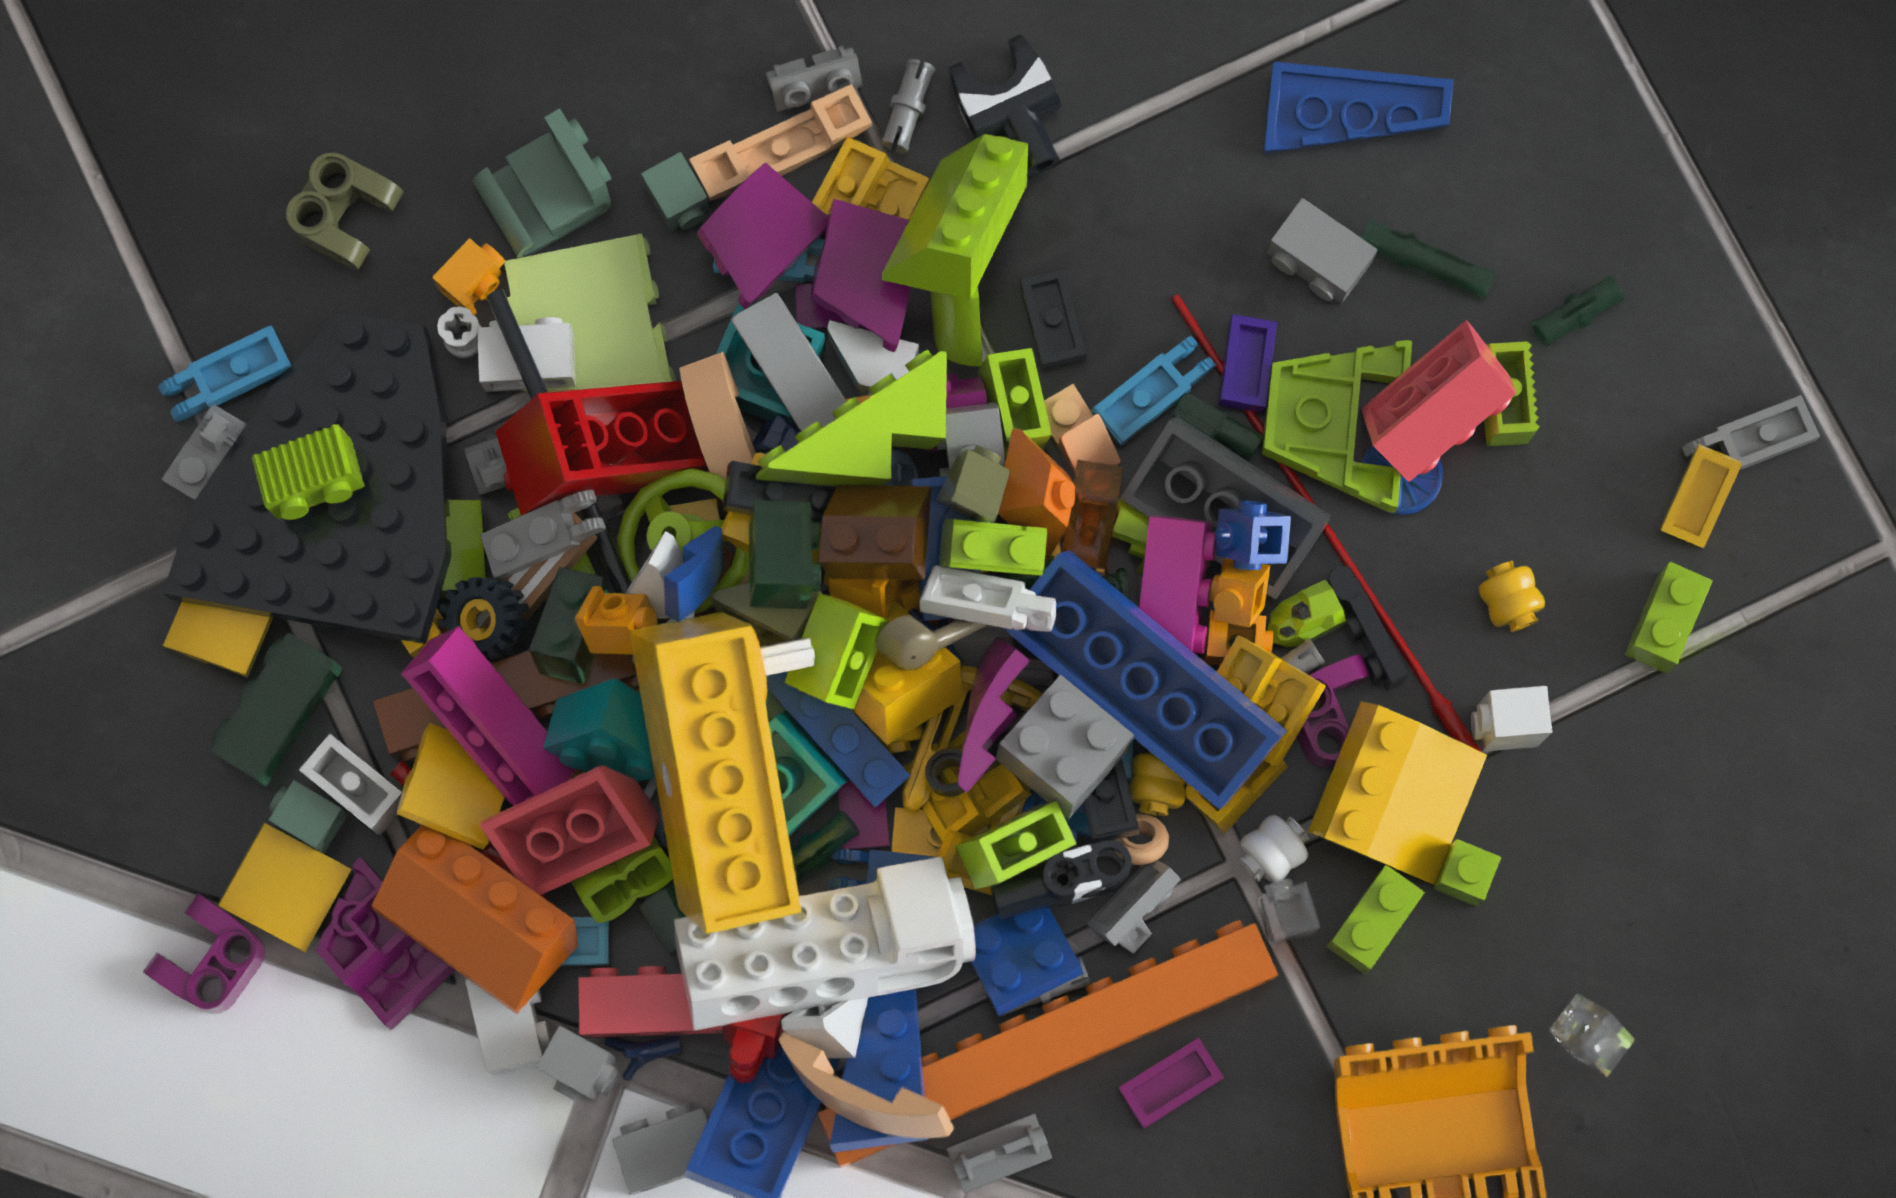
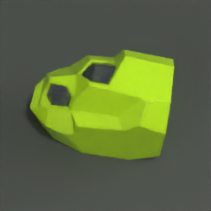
M1325 579L1279 603L1270 613L1268 630L1273 631V643L1284 647L1301 645L1308 638L1311 641H1315L1345 624L1346 618L1334 590Z

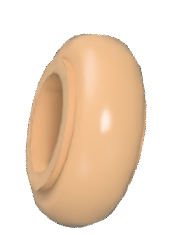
M1137 813L1139 834L1149 836L1152 841L1142 845L1134 844L1128 840L1131 836L1113 841L1121 843L1128 849L1132 865H1147L1162 858L1168 849L1169 834L1166 826L1158 818L1149 814ZM1114 850V852L1123 860L1121 854Z

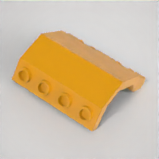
M1516 1025L1487 1029L1489 1038L1470 1040L1469 1032L1466 1031L1440 1035L1441 1044L1422 1046L1421 1037L1392 1041L1393 1050L1375 1052L1373 1044L1345 1047L1346 1056H1340L1334 1060L1335 1107L1349 1197L1374 1198L1373 1191H1376L1377 1198H1391L1390 1189L1406 1187L1408 1198H1423L1421 1185H1423L1425 1198H1471L1468 1181L1470 1179L1473 1198H1489L1485 1177L1501 1175L1503 1198H1519L1517 1173L1521 1198H1547L1542 1166L1535 1146L1526 1088V1055L1534 1052L1531 1032L1517 1034Z

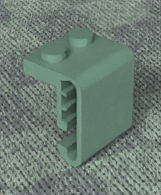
M560 108L544 117L548 133L507 155L508 166L494 174L486 167L472 181L518 259L532 255L603 214L612 206L606 182L611 180L608 170L598 155L592 159L589 157L583 147L584 144L589 142L576 118L567 121Z

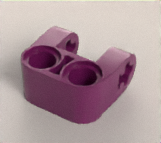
M1362 654L1343 659L1309 675L1326 685L1319 697V710L1311 711L1297 738L1309 762L1317 767L1326 768L1335 765L1350 728L1334 693L1353 686L1371 676ZM1328 733L1334 736L1338 743V752L1328 754L1322 751L1317 742L1318 734Z
M198 893L184 913L218 936L193 973L190 974L156 952L142 972L171 993L192 1005L211 1013H221L228 1010L236 1002L258 971L265 958V947L263 941L238 919ZM239 939H247L251 946L249 956L240 963H234L230 958L232 944ZM219 978L223 985L221 996L216 1001L207 1003L203 999L202 988L208 980Z

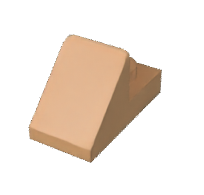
M1074 384L1044 400L1052 433L1050 438L1082 487L1121 464V460L1099 414H1092Z

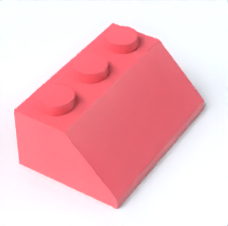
M1465 320L1361 408L1372 445L1410 482L1418 474L1423 475L1432 470L1438 463L1440 456L1453 445H1460L1466 442L1473 435L1476 426L1487 417L1502 412L1511 402L1512 397L1516 394V390L1509 374L1471 324Z
M601 765L483 820L480 827L514 877L537 894L542 895L650 846L660 816L636 779Z

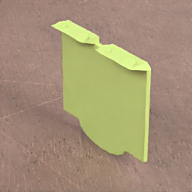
M642 233L505 261L511 294L507 300L518 325H535L536 319L556 317L561 318L563 323H570L575 334L576 387L547 388L548 392L676 381L674 370L671 367L669 368L664 343L668 340L666 329L660 322L652 329L648 306L657 304L656 298H659V291L655 281H652L647 258V255H650V247L647 239L643 238Z

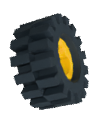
M468 578V581H459L454 584L457 590H448L445 594V597L451 603L440 604L439 612L447 613L445 620H438L439 628H447L450 631L460 626L489 662L507 658V655H514L520 650L515 643H525L528 637L520 632L521 628H530L531 620H522V613L530 612L528 603H518L524 597L523 593L520 590H511L514 584L509 581H500V578ZM489 611L491 623L488 629L477 627L479 624L476 622L478 619L476 615L480 612Z

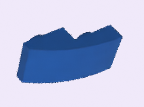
M714 526L683 546V564L664 576L665 615L678 622L682 621L704 602L716 586L723 569L721 528Z

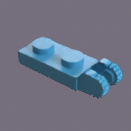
M268 326L188 364V369L163 380L158 385L162 396L169 397L191 388L195 383L197 384L201 393L180 402L170 410L174 421L181 422L202 413L208 407L218 406L284 374L292 366L274 328Z
M1192 336L1183 340L1167 354L1161 353L1091 409L1093 415H1100L1110 437L1120 448L1191 392V388L1210 374L1217 366L1209 357L1196 364L1184 376L1178 372L1174 365L1192 354L1198 345Z

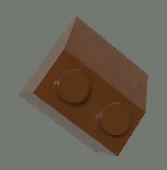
M837 485L822 518L819 563L829 576L835 579L925 580L932 488L930 486Z

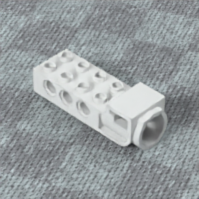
M942 857L878 868L877 879L872 883L799 896L801 913L708 934L688 917L674 919L676 950L694 1031L816 1008L823 1005L837 1004L838 1002L848 1000L853 1001L931 986L953 977L961 969L964 962L975 960L974 926L961 877L947 878Z

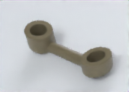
M900 616L889 622L881 630L877 638V648L898 667L906 670L917 669L925 665L935 655L936 651L984 627L993 630L999 627L957 619L932 632L914 617Z

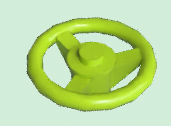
M689 468L664 476L640 489L624 511L617 536L618 552L631 582L640 570L636 562L634 539L643 514L647 513L650 522L647 530V542L650 549L653 551L666 531L674 536L683 555V546L714 526L721 528L725 520L705 521L696 515H682L673 512L662 498V495L673 489L691 486L711 491L723 501L726 482L724 478L719 474ZM738 547L736 548L731 567L704 602L694 610V613L706 612L714 607L712 597L717 590L739 585L748 573L752 558L749 553Z

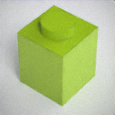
M1456 839L1450 845L1433 889L1477 907L1485 901L1501 857Z

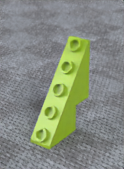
M928 350L922 352L905 364L909 372L896 380L893 374L890 373L872 385L869 391L873 396L859 403L856 397H853L835 409L832 414L836 420L824 428L817 421L795 436L799 444L785 452L781 445L758 460L762 470L756 474V479L836 487L837 485L883 486L891 480V446L931 450L946 438L947 352L940 351L934 356Z

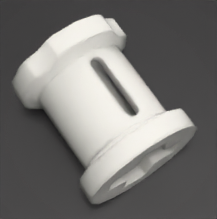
M453 307L448 309L439 318L437 325L438 334L443 339L446 349L453 356L459 358H468L477 354V328H481L478 319L467 308ZM466 325L469 331L463 332L462 339L456 340L453 334L459 333L460 326Z

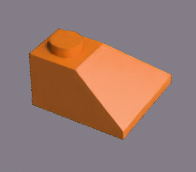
M1020 428L1012 429L1005 468L1009 469L1010 473L998 514L1010 525L1047 528L1045 555H1051L1068 528L1071 508L1075 502V485L1068 473Z

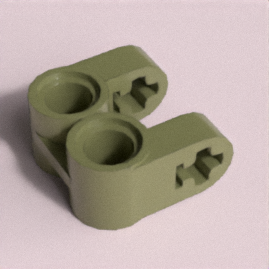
M335 152L325 153L317 157L312 163L309 170V180L302 192L295 195L288 203L286 219L297 239L304 245L348 268L359 270L370 249L356 238L339 230L338 222L346 208L353 205L358 198L392 213L404 191L389 179L342 154ZM338 173L346 175L345 181L341 186L331 189L325 187L326 180L331 175ZM311 212L323 213L322 220L318 225L314 227L302 226L303 219L307 214Z

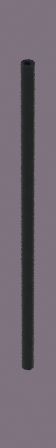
M503 289L491 292L486 298L530 398L532 399L538 393H548ZM597 502L580 510L584 520L603 518ZM604 521L606 528L602 532L595 534L598 538L594 544L615 592L625 594L632 582Z

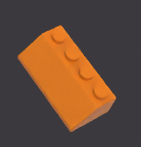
M421 825L398 849L372 904V909L515 1014L525 1006L579 946L574 919L467 843L424 825Z

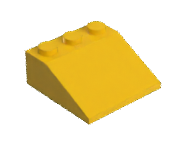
M1361 701L1308 832L1434 885L1487 755L1422 723L1380 705Z

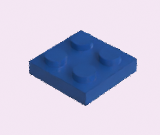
M1049 907L1000 920L997 913L973 925L975 960L970 961L998 1016L1084 974L1077 957Z

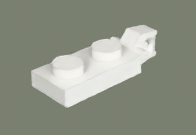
M935 565L931 570L920 598V612L1007 629L1024 630L1026 627L1028 630L1051 632L1056 619V600L1035 595V592L1025 589V582Z

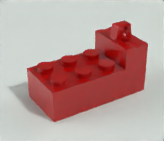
M682 381L538 393L495 431L507 468L503 478L507 491H514L521 516L556 500H561L582 491L594 490L596 497L639 492L641 488L657 479L678 471L695 468L709 472L689 414Z

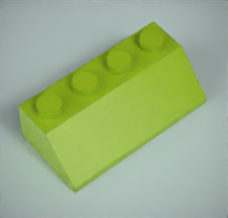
M984 134L943 158L938 164L882 272V280L971 300L1027 186L1028 143Z

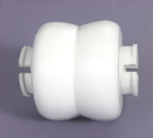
M1270 815L1265 818L1258 829L1249 832L1242 838L1240 846L1245 856L1240 857L1239 860L1242 865H1246L1244 868L1258 882L1264 877L1269 882L1277 884L1288 875L1290 869L1296 868L1306 861L1308 851L1303 843L1309 841V837L1306 833H1303L1305 831L1293 818L1288 817V820L1284 821L1277 815Z

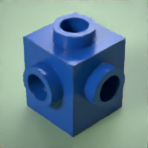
M1239 501L1238 509H1219L1218 526L1215 532V555L1234 560L1233 567L1245 570H1261L1262 564L1287 563L1291 516L1266 511L1267 503L1259 501Z

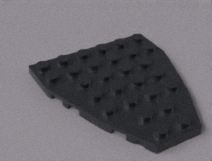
M338 311L292 363V367L287 369L271 387L237 437V441L233 443L191 505L163 594L170 600L421 644L427 643L451 560V543L447 539L446 517L450 516L449 501L445 498V476L448 475L446 419L443 406L438 398L436 387L438 378L436 367L432 363L430 356L432 347L429 331L423 324ZM339 425L354 444L353 447L365 486L353 491L352 496L344 502L335 504L323 502L310 507L309 512L301 518L293 520L277 519L264 506L252 456L254 454H261L262 451H269L272 447H278L280 444L295 441L297 438H304L306 434H313L315 431H322L323 428Z

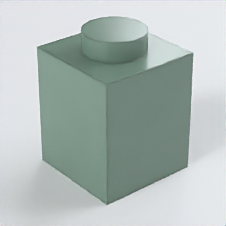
M681 152L641 173L644 187L670 232L680 227L682 230H687L698 225L704 220L705 213L710 211L708 197Z
M293 780L289 788L283 786L277 792L269 807V810L273 812L269 818L270 822L325 854L349 815L339 806Z

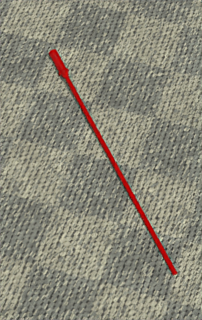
M1179 294L1171 298L1172 302L1207 356L1217 365L1215 368L1222 377V360ZM1243 410L1263 440L1264 425L1256 412ZM1277 462L1295 491L1315 505L1293 469ZM1327 523L1322 531L1344 566L1348 569L1351 568V571L1354 572L1353 576L1359 580L1381 623L1428 693L1433 707L1432 714H1436L1451 738L1481 752L1476 741L1451 705L1453 703L1452 700L1448 701L1435 689Z

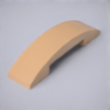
M850 84L811 102V109L734 145L729 140L690 158L689 162L708 199L711 201L730 196L765 162L783 176L843 145L847 137H856L872 126V121L854 87Z
M720 352L682 366L679 370L689 414L709 472L719 474L726 480L727 466L731 461L750 464L756 452L735 399L740 394L725 354Z
M785 1032L778 1039L804 1085L822 1103L842 1117L868 1129L900 1137H947L954 1129L942 1105L903 1087L891 1103L833 1076L835 1072L823 1050Z

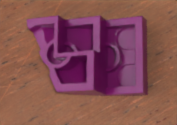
M765 162L720 205L702 225L697 235L706 250L713 255L715 264L722 276H731L741 292L738 302L744 309H747L764 296L772 284L794 266L810 246L826 234L828 216Z
M833 199L828 212L825 242L814 267L810 299L826 310L837 313L844 322L855 329L863 325L883 339L882 347L888 351L895 352L899 344L911 287L882 280V272L909 220Z
M997 636L986 650L978 666L971 689L958 785L966 792L972 788L996 759L987 750L1017 716L1012 711L1013 709L999 697L1030 661L1016 648Z
M359 857L352 867L355 874L343 899H338L332 912V922L324 930L315 951L343 984L358 993L384 1026L393 1030L456 970L372 909V904L384 879L366 860Z

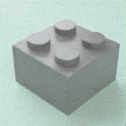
M1060 675L1000 742L996 760L1048 803L1057 801L1063 815L1069 819L1129 751L1134 734Z

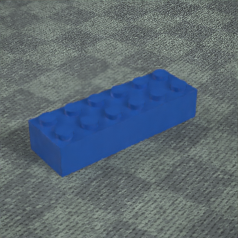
M1070 550L1058 553L1043 572V575L1030 588V591L1035 592L1037 596L1056 600V619L1051 632L1028 630L1026 627L1024 630L1003 628L1054 672L1066 678L1133 733V738L1218 809L1223 808L1231 801L1287 732L1283 726Z

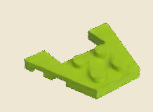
M1396 341L1394 345L1374 348L1373 346L1357 348L1355 352L1330 356V353L1273 362L1267 397L1262 455L1386 512L1395 513L1398 508L1401 474L1394 467L1359 463L1353 460L1361 380L1384 383L1393 382L1410 367L1412 341Z

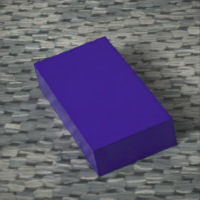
M1232 314L1228 326L1218 405L1263 413L1267 405L1277 322Z

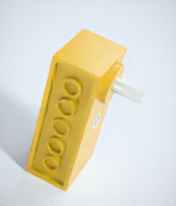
M723 612L684 619L680 622L674 621L630 630V639L679 910L706 934L801 913L765 702L767 698L766 675L814 666L813 658H815L814 648L811 647L810 638L760 647L756 634L749 623L740 621Z

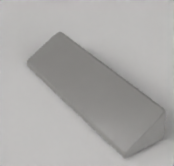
M774 293L731 318L733 325L801 431L817 421L824 428L836 420L832 412L847 401L778 293Z

